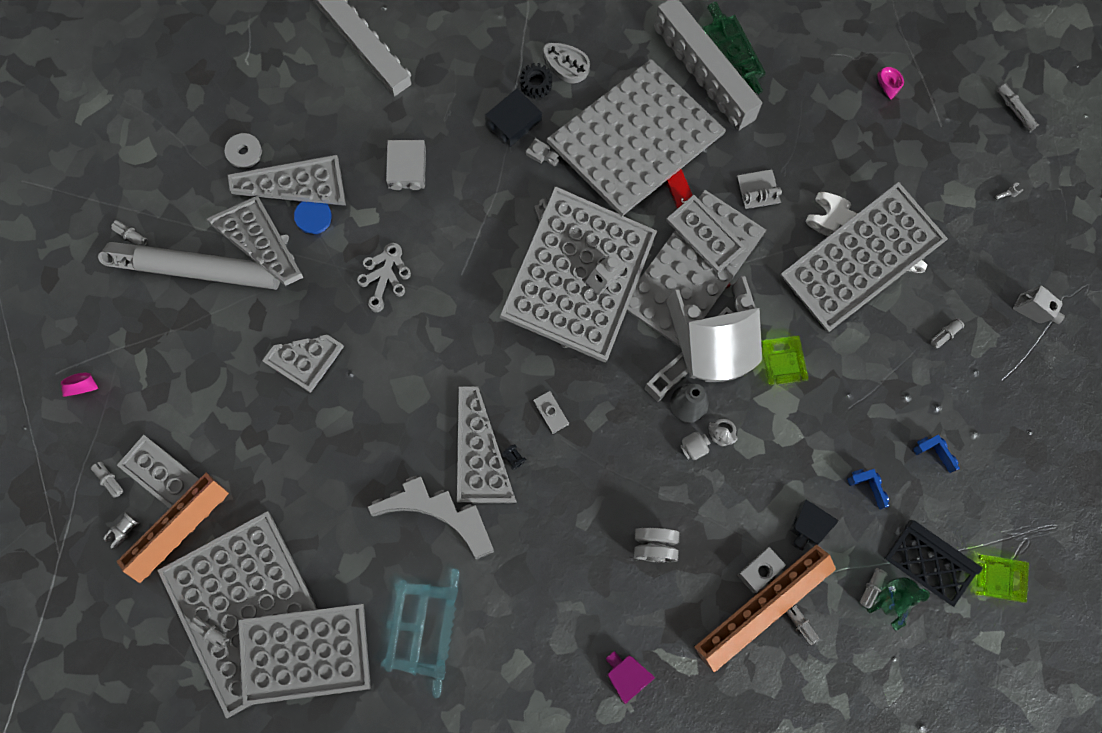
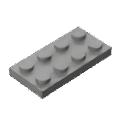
M695 195L666 219L675 231L717 274L746 249Z
M145 435L139 439L117 464L119 468L168 508H171L199 480L197 476Z

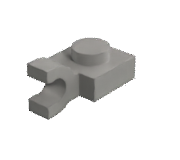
M536 138L526 151V156L540 164L545 160L555 167L559 161L557 159L558 154L551 151L549 145Z

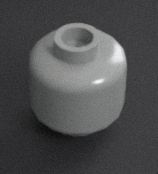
M695 431L682 439L680 447L688 459L697 460L709 453L708 445L711 443L705 434L701 435L698 431Z

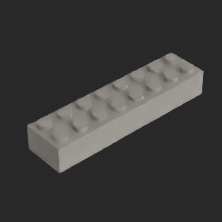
M668 0L659 5L654 25L656 32L663 36L668 47H671L675 51L677 58L686 65L688 72L696 77L698 84L704 87L709 98L716 102L722 113H725L730 124L739 131L755 121L763 102L679 0Z

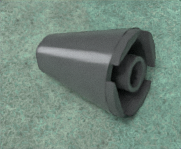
M699 384L684 385L677 388L670 400V409L673 415L686 423H694L704 417L708 410V398L704 388Z

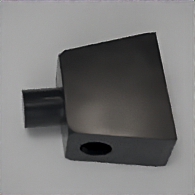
M807 499L804 500L799 506L790 529L792 533L797 535L793 546L803 551L808 543L812 546L818 545L839 520Z

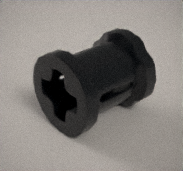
M515 444L508 447L501 454L511 464L512 470L517 469L526 462V458L520 455Z

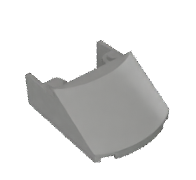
M741 276L731 287L735 298V308L737 311L735 313L703 319L702 313L697 306H684L679 289H674L666 299L690 378L702 379L705 382L730 381L747 374L762 361L760 309L755 307L745 276Z

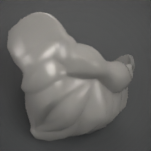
M721 418L715 423L709 422L708 430L713 442L720 446H726L738 440L736 426L730 420ZM722 422L729 424L732 428V433L730 434L728 428L718 427L719 424Z

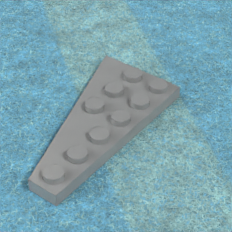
M337 155L228 175L229 189L231 194L346 206Z

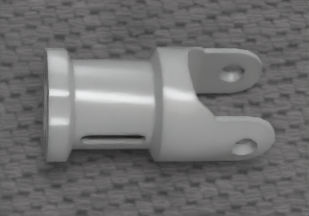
M125 512L121 521L117 525L112 526L103 540L108 542L115 536V540L110 547L111 549H116L128 537L127 534L135 525L138 526L140 522L131 514Z

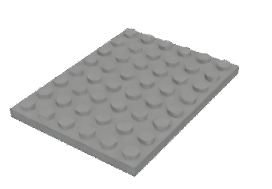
M650 59L548 137L547 143L622 217L720 138L726 129Z
M555 186L500 318L606 363L657 230L627 217H621L618 213ZM614 252L627 266L624 272L598 295L585 281L595 267ZM597 277V279H598L600 282H602V278H601V277Z
M269 511L158 570L226 718H230L251 706H243L238 620L318 610ZM199 617L211 627L214 625L217 631L229 638L226 646L220 650L209 640H203V636L190 627V622L193 618Z

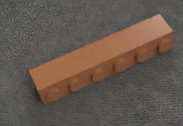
M206 472L117 561L122 571L141 583L229 494L226 489Z

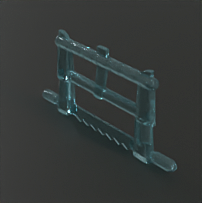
M458 569L452 570L450 587H431V584L409 585L405 580H401L399 584L395 583L397 598L393 621L387 620L386 628L391 629L387 657L382 661L380 667L385 666L387 672L397 669L412 673L415 676L418 673L436 678L432 693L434 698L440 697L442 680L445 679V660L449 657L447 654L450 649L448 644L451 642L449 637L453 633L450 629L454 625L452 623V620L455 618L453 613L456 611L454 603L459 590L456 587L459 580ZM405 594L420 596L416 624L401 622ZM428 597L447 600L436 665L418 662ZM399 630L414 632L410 661L394 659Z

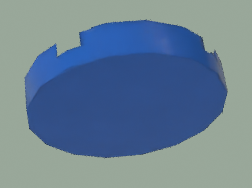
M302 201L294 212V220L298 228L304 233L319 234L330 226L332 212L328 204Z

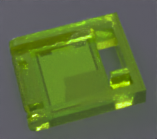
M800 336L764 340L761 342L769 386L775 384L774 379L777 385L800 382V375L803 381L808 380ZM789 343V350L773 352L774 345Z
M979 555V560L985 561V563H978L983 569L979 575L977 574V587L983 588V591H976V595L1027 603L1029 562ZM1014 572H1020L1019 591H1013Z

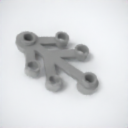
M396 243L387 244L383 253L376 257H367L363 260V265L367 270H372L376 264L385 261L383 267L368 275L361 274L357 278L358 284L361 287H366L370 282L380 277L374 296L368 300V306L373 312H380L384 308L382 296L388 279L393 286L396 296L401 297L405 294L404 286L399 283L392 271L393 263L398 267L399 275L402 279L410 278L411 272L401 260L402 249ZM391 249L396 250L393 254L389 253ZM371 261L372 265L367 266L366 263ZM408 271V274L404 276L402 272ZM362 278L367 279L365 283H361L360 280ZM402 288L403 290L402 292L397 293L396 289ZM374 300L379 301L377 305L372 304Z

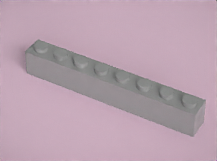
M312 0L394 97L412 85L409 70L400 65L401 63L396 55L392 56L388 46L384 42L381 43L379 41L377 33L368 28L369 26L365 19H360L356 9L353 6H349L347 0Z

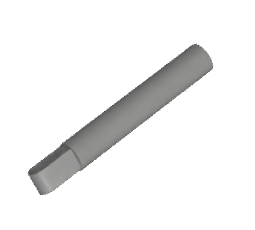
M116 242L107 243L98 255L99 261L103 265L275 290L280 284L279 280L252 260Z

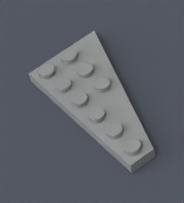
M258 196L206 219L213 228L285 286L303 278Z
M459 387L457 503H517L479 388Z

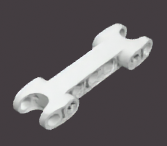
M819 192L815 200L826 210V215L810 214L806 219V224L817 232L830 236L858 213L849 210L851 203L848 200L831 193ZM921 260L908 271L923 273L927 268V264Z

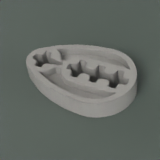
M548 43L544 46L543 56L545 61L560 79L567 83H578L588 76L590 61L583 51L561 43Z

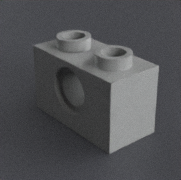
M768 547L737 576L752 593H756L769 585L768 582L772 578L776 579L784 572L782 569L786 565ZM760 566L767 570L766 577L759 575L758 569Z

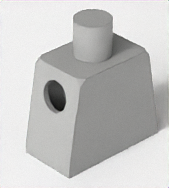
M612 252L595 267L585 282L599 295L624 272L627 265ZM597 277H601V278H602V282H600V281L597 279Z
M1038 286L1021 293L1013 307L1015 311L1040 324L1050 320L1060 324L1065 318V315L1059 312L1063 305L1062 302L1043 286Z

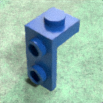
M939 434L931 439H928L926 436L917 441L918 446L913 448L915 454L919 455L933 447L949 473L960 469L958 460L954 455H951L946 441Z
M860 469L852 472L853 476L847 479L850 486L868 481L879 509L889 507L888 495L883 491L881 477L875 472V469L866 472Z

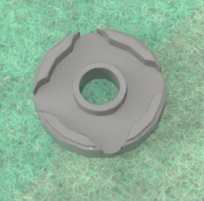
M240 133L227 141L224 153L232 166L247 169L259 162L262 147L255 136L248 133ZM242 148L248 149L245 154H239V151Z

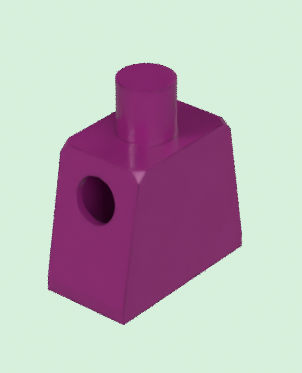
M613 651L605 658L613 668L607 673V676L624 704L655 679L649 671L630 655L622 660Z

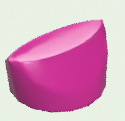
M885 67L877 73L879 84L888 98H894L904 85L901 73L892 67Z
M90 373L74 374L61 381L63 397L99 389Z

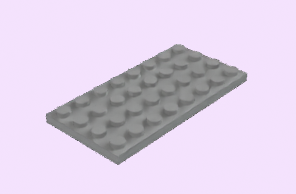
M898 182L782 272L780 276L827 333H829L943 244L948 238Z
M706 190L703 191L698 199L730 230L746 249L717 274L674 231L637 282L627 308L628 313L680 348L681 346L666 299L674 289H679L684 306H697L704 319L766 232V229Z

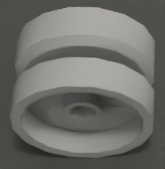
M660 528L635 529V540L639 543L647 544L638 545L634 548L635 559L659 563L678 561L679 551L674 547H669L679 543L678 531Z

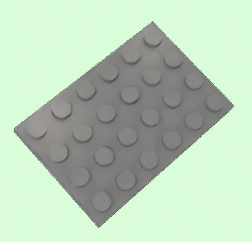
M364 604L238 620L243 706L371 689Z

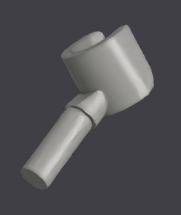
M1014 183L1007 191L995 195V199L997 200L1009 195L1016 197L1023 189L1020 191L1016 190L1015 187L1019 183Z

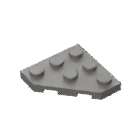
M323 335L319 338L303 339L284 345H273L262 362L311 393L344 346L329 335Z

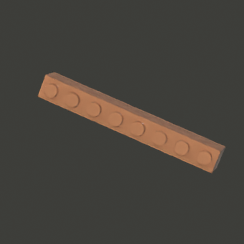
M816 544L695 646L702 661L713 672H716L836 570L831 556Z

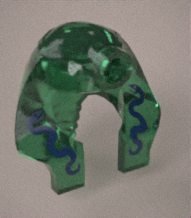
M895 578L883 587L882 592L875 598L872 607L867 608V611L873 613L881 608L887 615L895 609L898 617L891 623V626L897 632L900 628L907 626L906 621L913 606H917L920 601H927L930 593L926 589L919 588L917 583L909 578Z

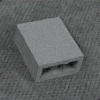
M388 140L386 173L388 188L393 190H401L402 188L419 190L420 188H425V141Z

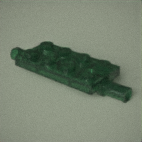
M714 2V5L713 3L709 4L707 9L713 18V22L704 26L703 30L754 93L761 94L763 88L757 79L764 77L766 72L736 15L728 17L721 12L717 2Z

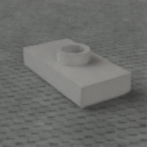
M550 391L533 400L552 434L569 425L568 420Z

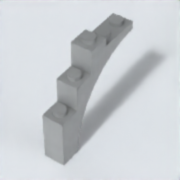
M417 476L406 479V483L403 484L405 492H394L390 494V498L374 500L371 502L372 505L368 506L369 512L373 517L395 511H413L434 516L447 523L461 535L469 545L475 559L494 552L476 505H466L460 508L461 511L457 513L449 491H438L433 494L434 497L430 498L422 477L417 478Z

